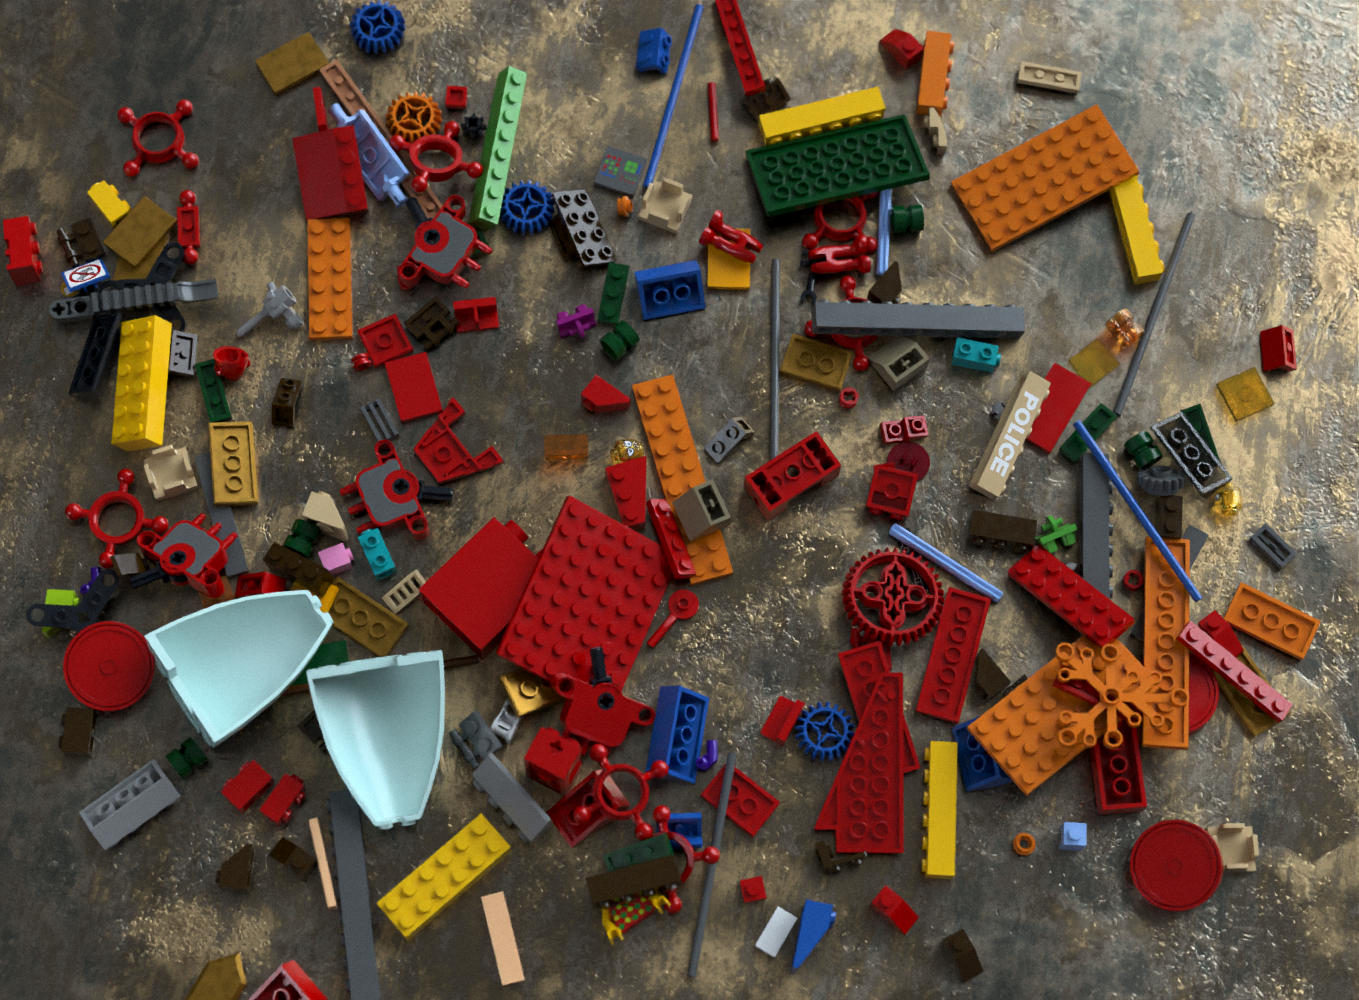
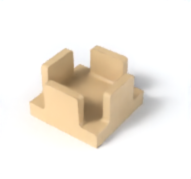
M665 177L662 183L654 180L653 183L649 184L643 197L638 219L677 234L693 195L684 192L683 184Z
M172 445L151 451L153 457L143 460L145 472L156 501L198 489L185 447L175 450Z
M1245 823L1222 824L1219 827L1206 828V831L1215 839L1223 857V873L1256 871L1255 859L1259 857L1257 834L1253 835L1252 826H1245Z

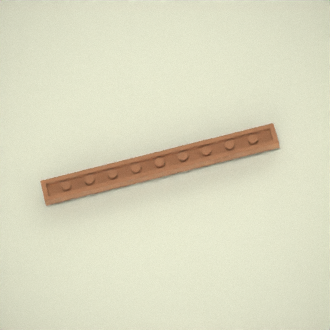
M336 59L319 69L320 74L350 116H354L358 110H364L389 144V139L392 137L391 133ZM394 151L410 173L400 185L409 197L417 198L427 218L432 217L434 219L443 205L429 186L422 193H417L412 189L411 181L418 175L414 172L412 163L404 151Z

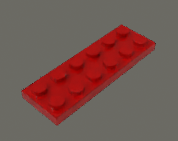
M1039 544L1008 570L1009 577L1100 649L1106 644H1112L1135 623L1131 615Z
M948 587L943 605L944 609L939 620L915 712L952 723H959L991 598Z
M880 641L837 654L858 722L861 720L880 673L890 672ZM903 714V760L905 774L918 770L921 767Z

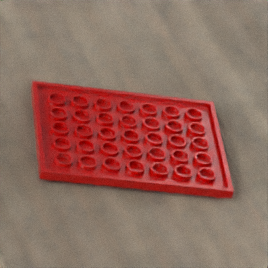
M570 495L566 496L495 654L549 683L557 673H564L589 683V678H593L590 649L602 647L606 675L611 676L612 683L622 691L673 574L663 547ZM562 680L559 683V688L561 689L567 686V680Z

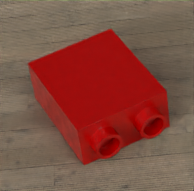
M495 517L418 589L421 601L482 660L500 644L542 552L541 549L534 555L523 544L528 539V536L514 521L509 520L503 525Z

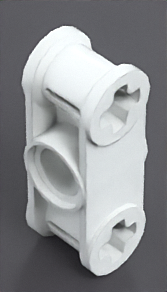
M507 698L501 712L493 722L491 730L509 744L523 716L517 718L516 715L508 713V709L512 706Z

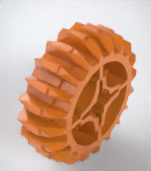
M415 90L413 95L406 92V97L399 94V101L392 100V106H388V113L385 116L387 120L386 126L390 128L389 132L391 135H401L405 142L409 141L413 144L417 139L426 135H436L435 131L440 130L439 124L442 123V118L440 117L442 115L441 110L438 109V103L433 102L431 96L426 98L424 92L418 96V92ZM405 111V115L397 122L399 115ZM431 116L427 125L423 127L422 123L426 120V117Z

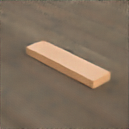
M318 818L310 819L309 825L327 907L331 911L337 910L339 908Z
M503 891L482 896L481 899L502 986L525 981Z

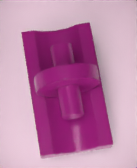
M582 304L575 308L576 313L569 316L565 311L557 313L556 323L561 339L576 334L579 335L580 339L585 338L584 331L597 326L593 309H588L585 304Z

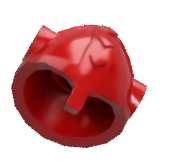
M223 346L215 349L213 352L215 373L218 376L223 375L225 378L235 382L241 379L246 368L250 367L248 353L240 348Z

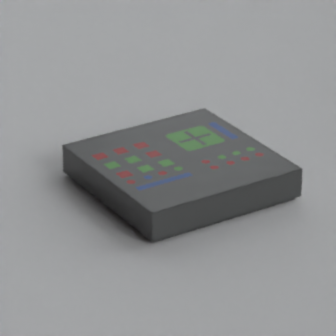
M608 146L594 180V185L633 198L646 166L647 158Z

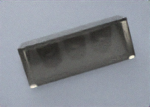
M1182 412L1150 427V430L1203 498L1208 499L1233 479Z

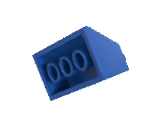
M680 685L660 687L646 772L651 769L655 761L662 760L667 763L669 771L664 778L660 779L695 784L698 769L695 762L700 757L709 697Z

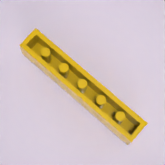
M878 86L759 115L758 126L764 145L767 146L841 129L846 126L859 125L866 121L880 120L884 117L886 108Z
M1139 174L1109 190L1135 285L1159 281L1165 271L1164 263L1159 259L1158 255L1159 244L1157 241H1154L1153 237L1154 226L1148 219L1149 208L1147 203H1144L1142 197L1144 196L1142 184L1138 182Z
M930 741L928 747L924 749V761H928V769H924L923 776L924 783H927V791L923 792V805H927V813H923L922 826L926 827V836H922V849H926V857L922 858L921 871L925 872V878L953 879L955 876L957 742Z

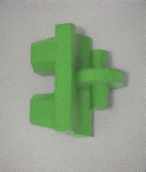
M1052 515L1046 517V524L1042 525L1041 529L1043 532L1046 530L1050 531L1036 536L1035 542L1036 544H1041L1049 553L1058 550L1054 540L1060 537L1064 546L1076 543L1074 533L1077 530L1076 524L1067 523L1058 527V525L1063 524L1062 518L1055 520Z

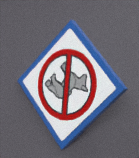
M102 258L61 272L69 293L81 288L87 293L86 286L93 284L95 289H97V282L110 278Z

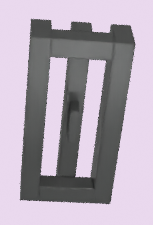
M379 398L375 399L374 402L367 403L368 405L360 407L377 441L384 439L391 441L399 437L398 431ZM377 406L392 431L390 435L375 409ZM371 410L385 435L384 438H381L367 411Z
M1266 523L1249 539L1280 570L1297 554ZM1264 531L1289 556L1286 557L1273 542H1271L1265 535L1262 534V532Z

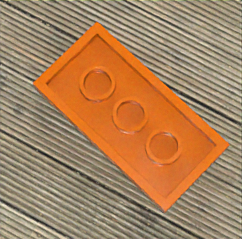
M1242 582L1239 584L1223 617L1230 626L1301 661L1304 659L1321 622Z

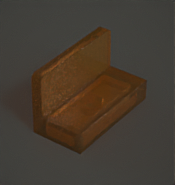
M587 434L545 436V461L588 460Z

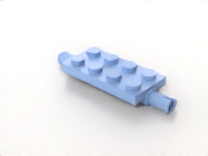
M338 103L332 105V110L328 109V113L338 124L337 128L354 125L363 180L378 201H384L390 196L398 208L405 205L404 201L406 202L408 198L398 186L410 173L364 110H358L354 116L347 117Z

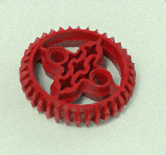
M887 547L884 553L877 549L876 555L870 551L868 557L863 555L860 559L861 561H855V567H850L849 573L845 576L846 581L842 585L845 589H842L841 595L844 596L842 604H846L843 610L844 612H849L847 619H853L852 627L858 625V633L865 631V638L869 635L873 636L872 642H875L877 638L881 639V645L888 641L889 647L893 645V642H896L899 647L902 641L909 645L911 640L916 643L919 637L923 639L926 633L932 631V627H936L937 620L941 618L940 613L944 609L942 604L945 601L942 597L944 590L940 589L942 582L937 581L939 574L932 575L934 567L927 568L928 561L922 563V557L914 558L913 552L907 555L905 554L906 550L903 549L901 553H898L896 547L893 549V552H890ZM891 563L882 570L880 582L869 581L860 588H856L859 578L866 570L876 565ZM903 566L916 572L925 581L930 595H927L925 589L919 585L907 584V574ZM892 572H894V575H895V578H896L895 581H894ZM887 584V587L885 588V591H884V594H883V597H882V593H883L884 587H885V585ZM872 592L876 597H869L866 593ZM891 592H893L895 601H893ZM916 596L920 601L915 602L910 597ZM856 599H859L866 608L879 609V621L883 628L874 625L863 616L856 604ZM926 605H930L928 614L917 626L907 630L895 631L904 624L906 612H918L924 609ZM891 612H892V615H893L894 622H892V619H891V615H890Z

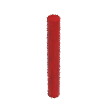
M709 82L711 141L717 142L719 141L716 83Z

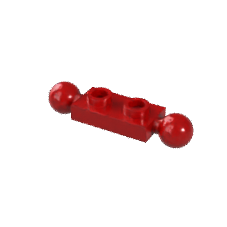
M184 190L179 195V201L184 207H177L178 243L185 249L183 262L187 265H193L199 258L194 248H201L199 207L192 206L196 202L194 192Z

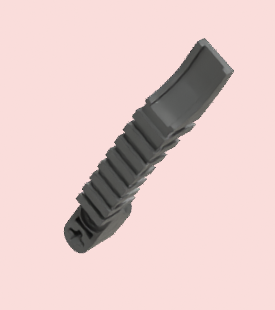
M216 279L195 282L177 281V283L166 282L163 285L161 283L155 284V286L145 285V287L141 288L137 286L134 289H115L112 292L102 291L101 294L95 292L91 293L90 296L55 300L49 306V313L57 322L65 323L86 320L104 312L111 314L114 309L117 312H121L122 308L133 310V307L137 306L138 309H141L143 305H148L150 308L154 307V304H159L162 307L165 306V302H169L171 306H176V301H180L181 304L214 300L219 299ZM79 305H87L85 312L77 313ZM62 307L65 311H61V315H58L56 312Z

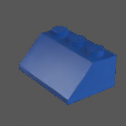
M696 260L634 272L637 294L644 320L706 308L701 270Z
M980 716L951 728L954 742H957V755L967 792L1001 786L1013 781L990 755L984 753L986 750L967 730V727Z

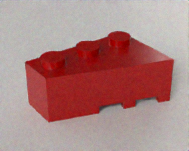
M28 215L3 220L4 240L7 244L5 254L6 257H9V264L6 266L16 286L40 282V274L44 273L42 262L38 261L37 256L41 252L38 241L35 242L34 235L38 234L36 223L31 222Z
M647 456L605 468V477L619 521L634 531L645 529Z

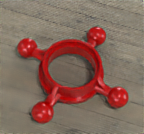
M180 100L176 105L174 114L168 115L163 112H151L140 119L134 117L133 111L128 107L119 109L117 113L118 120L123 124L130 123L134 126L132 145L137 153L134 160L127 161L123 165V172L126 176H137L140 171L139 166L143 161L161 164L178 157L187 169H194L198 166V156L195 153H186L182 150L185 143V135L181 125L178 123L182 116L190 115L193 110V105L189 100ZM154 122L167 123L176 132L172 145L159 152L145 149L139 140L142 130Z
M447 122L444 125V135H426L417 139L413 144L405 142L401 135H393L389 139V145L393 151L406 150L410 154L413 170L418 175L411 181V187L415 192H424L428 187L427 181L443 182L451 179L462 170L466 171L468 176L474 179L479 178L483 174V167L479 162L466 163L462 161V150L451 139L460 133V126L457 122ZM439 150L451 155L454 161L448 167L432 169L424 166L418 160V156L425 151Z
M879 192L845 199L855 205L859 212V221L855 226L846 230L832 228L826 223L823 217V209L827 204L817 206L814 219L818 230L804 235L802 238L803 247L808 250L815 249L818 246L819 239L823 236L833 241L844 242L852 240L858 235H864L867 241L866 253L875 252L878 247L877 240L874 237H867L862 232L867 221V213L863 202L868 198L873 199L877 197Z
M844 276L840 280V288L846 295L844 300L851 303L868 301L864 298L854 297L853 290L856 288V280L852 276ZM812 320L808 321L804 327L805 333L810 337L819 335L812 334ZM830 334L833 340L840 346L855 350L856 357L853 359V366L856 370L865 371L868 369L870 361L864 355L863 348L871 345L878 335L851 338L841 334Z
M127 468L120 470L117 474V480L120 483L119 490L100 496L93 503L90 510L82 509L76 503H71L65 508V515L69 520L75 521L81 517L88 518L93 534L99 540L107 543L105 552L99 556V564L106 569L113 567L110 556L115 555V546L127 544L134 540L141 532L142 527L152 528L156 533H164L169 527L168 520L163 516H157L154 519L144 518V511L140 502L133 495L127 493L128 486L135 479L133 471ZM112 503H127L136 512V522L133 528L122 536L114 537L103 533L99 528V516L103 509Z
M594 744L589 750V756L593 761L600 764L603 771L600 772L593 784L592 795L594 803L587 807L578 806L573 812L574 820L579 824H585L590 820L593 813L600 811L604 816L612 820L625 821L632 819L636 826V837L643 841L651 838L653 828L649 823L643 822L639 814L648 802L649 787L647 782L655 777L664 778L669 771L667 763L662 760L655 761L651 769L642 774L631 765H610L606 758L607 749L605 746ZM613 773H629L636 778L640 785V800L629 811H615L607 806L603 800V782Z
M659 805L653 810V818L658 822L659 832L653 834L651 838L667 833L669 840L675 841L683 848L686 855V867L680 875L683 884L692 874L695 861H704L706 864L713 865L719 861L720 852L713 846L706 847L703 852H694L686 838L668 830L667 821L671 816L670 810L664 805ZM676 891L668 892L666 899L670 906L664 904V908L668 913L675 914L680 911L682 902L676 896Z

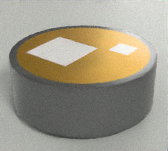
M62 281L59 290L64 299L81 296L82 288L69 293L65 281Z

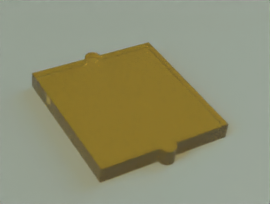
M1097 338L1069 359L1071 365L1078 371V375L1092 383L1091 387L1120 365L1110 353V349H1106Z

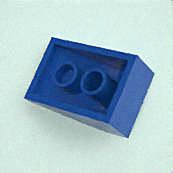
M811 900L805 901L790 974H795L824 937L827 930L832 929L836 912L832 911L833 905Z

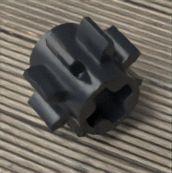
M475 113L469 117L465 116V123L460 124L461 130H465L463 132L464 138L470 137L472 141L479 137L483 138L482 131H487L486 125L483 124L484 118H478Z

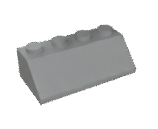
M491 752L472 774L474 780L472 784L480 793L484 791L488 795L487 801L495 810L499 808L503 812L501 817L509 826L513 824L518 829L516 833L524 843L528 841L533 845L552 828L551 819Z
M153 759L81 810L79 814L91 833L106 850L109 847L115 846L127 834L137 830L145 821L154 818L163 808L172 805L180 797V794Z

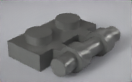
M478 710L472 712L459 724L463 731L461 735L456 728L449 733L453 739L452 743L456 748L459 747L464 754V760L467 764L470 763L474 770L481 764L477 757L481 756L484 761L491 752L495 754L503 747ZM468 739L475 749L471 750L466 743Z

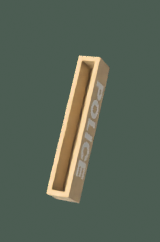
M1031 371L1020 373L969 487L988 498H996L1003 494L1006 488V480L1013 473L1014 463L1023 451L1022 445L1032 432L1031 426L1033 421L1039 416L1041 412L1040 406L1049 394L1048 389L1051 384L1049 381Z

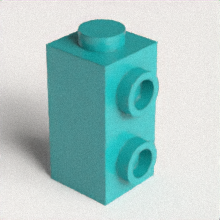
M957 337L951 365L993 373L995 366L999 367L1001 354H998L999 346Z
M378 528L363 531L358 540L376 581L397 573L394 562Z

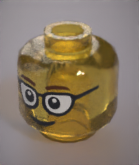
M634 438L622 439L614 443L610 455L613 462L616 461L617 464L644 457V449L641 442Z
M1224 483L1215 490V509L1221 512V515L1234 516L1243 509V492L1239 487L1234 486V483Z

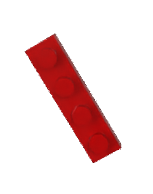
M650 499L646 506L674 578L694 577L696 571L670 505L666 499Z
M1062 664V666H1061V668H1060V669H1062V668H1068V669H1070V670H1074V669L1069 668V667H1067V666H1065V665H1063V664ZM1061 673L1063 678L1069 677L1067 673ZM1056 676L1053 687L1093 706L1100 702V693L1086 680H1070L1068 683H1062ZM1112 695L1107 696L1109 701L1115 700ZM1124 703L1133 712L1140 715L1141 711L1134 704ZM1116 709V717L1127 721V719ZM1131 717L1130 720L1132 723H1136L1137 718Z

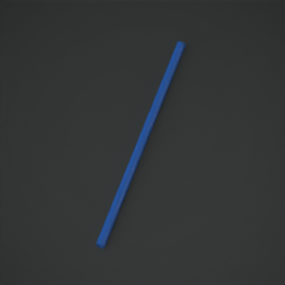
M699 4L696 5L654 146L643 184L645 189L654 180L704 8Z
M1080 420L1075 422L1073 426L1195 603L1201 600L1203 597Z

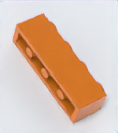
M927 30L916 108L917 114L928 115L929 108H934L940 117L942 109L946 110L948 97H944L945 91L949 90L950 79L946 78L947 72H951L952 60L948 59L949 54H953L954 42H951V33Z

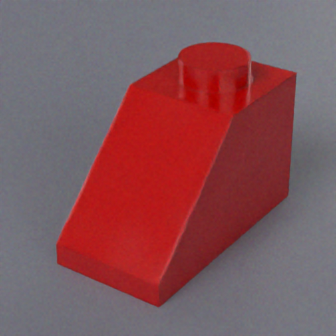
M894 29L879 41L905 70H908L922 59L924 47L911 33Z
M597 374L581 393L582 405L586 409L594 410L597 413L625 410L631 406V399Z
M268 572L238 576L235 597L243 598L253 595L284 592L286 579Z
M1215 610L1198 622L1200 629L1234 657L1237 658L1244 652L1230 624Z
M886 885L869 906L904 935L919 918L905 900Z

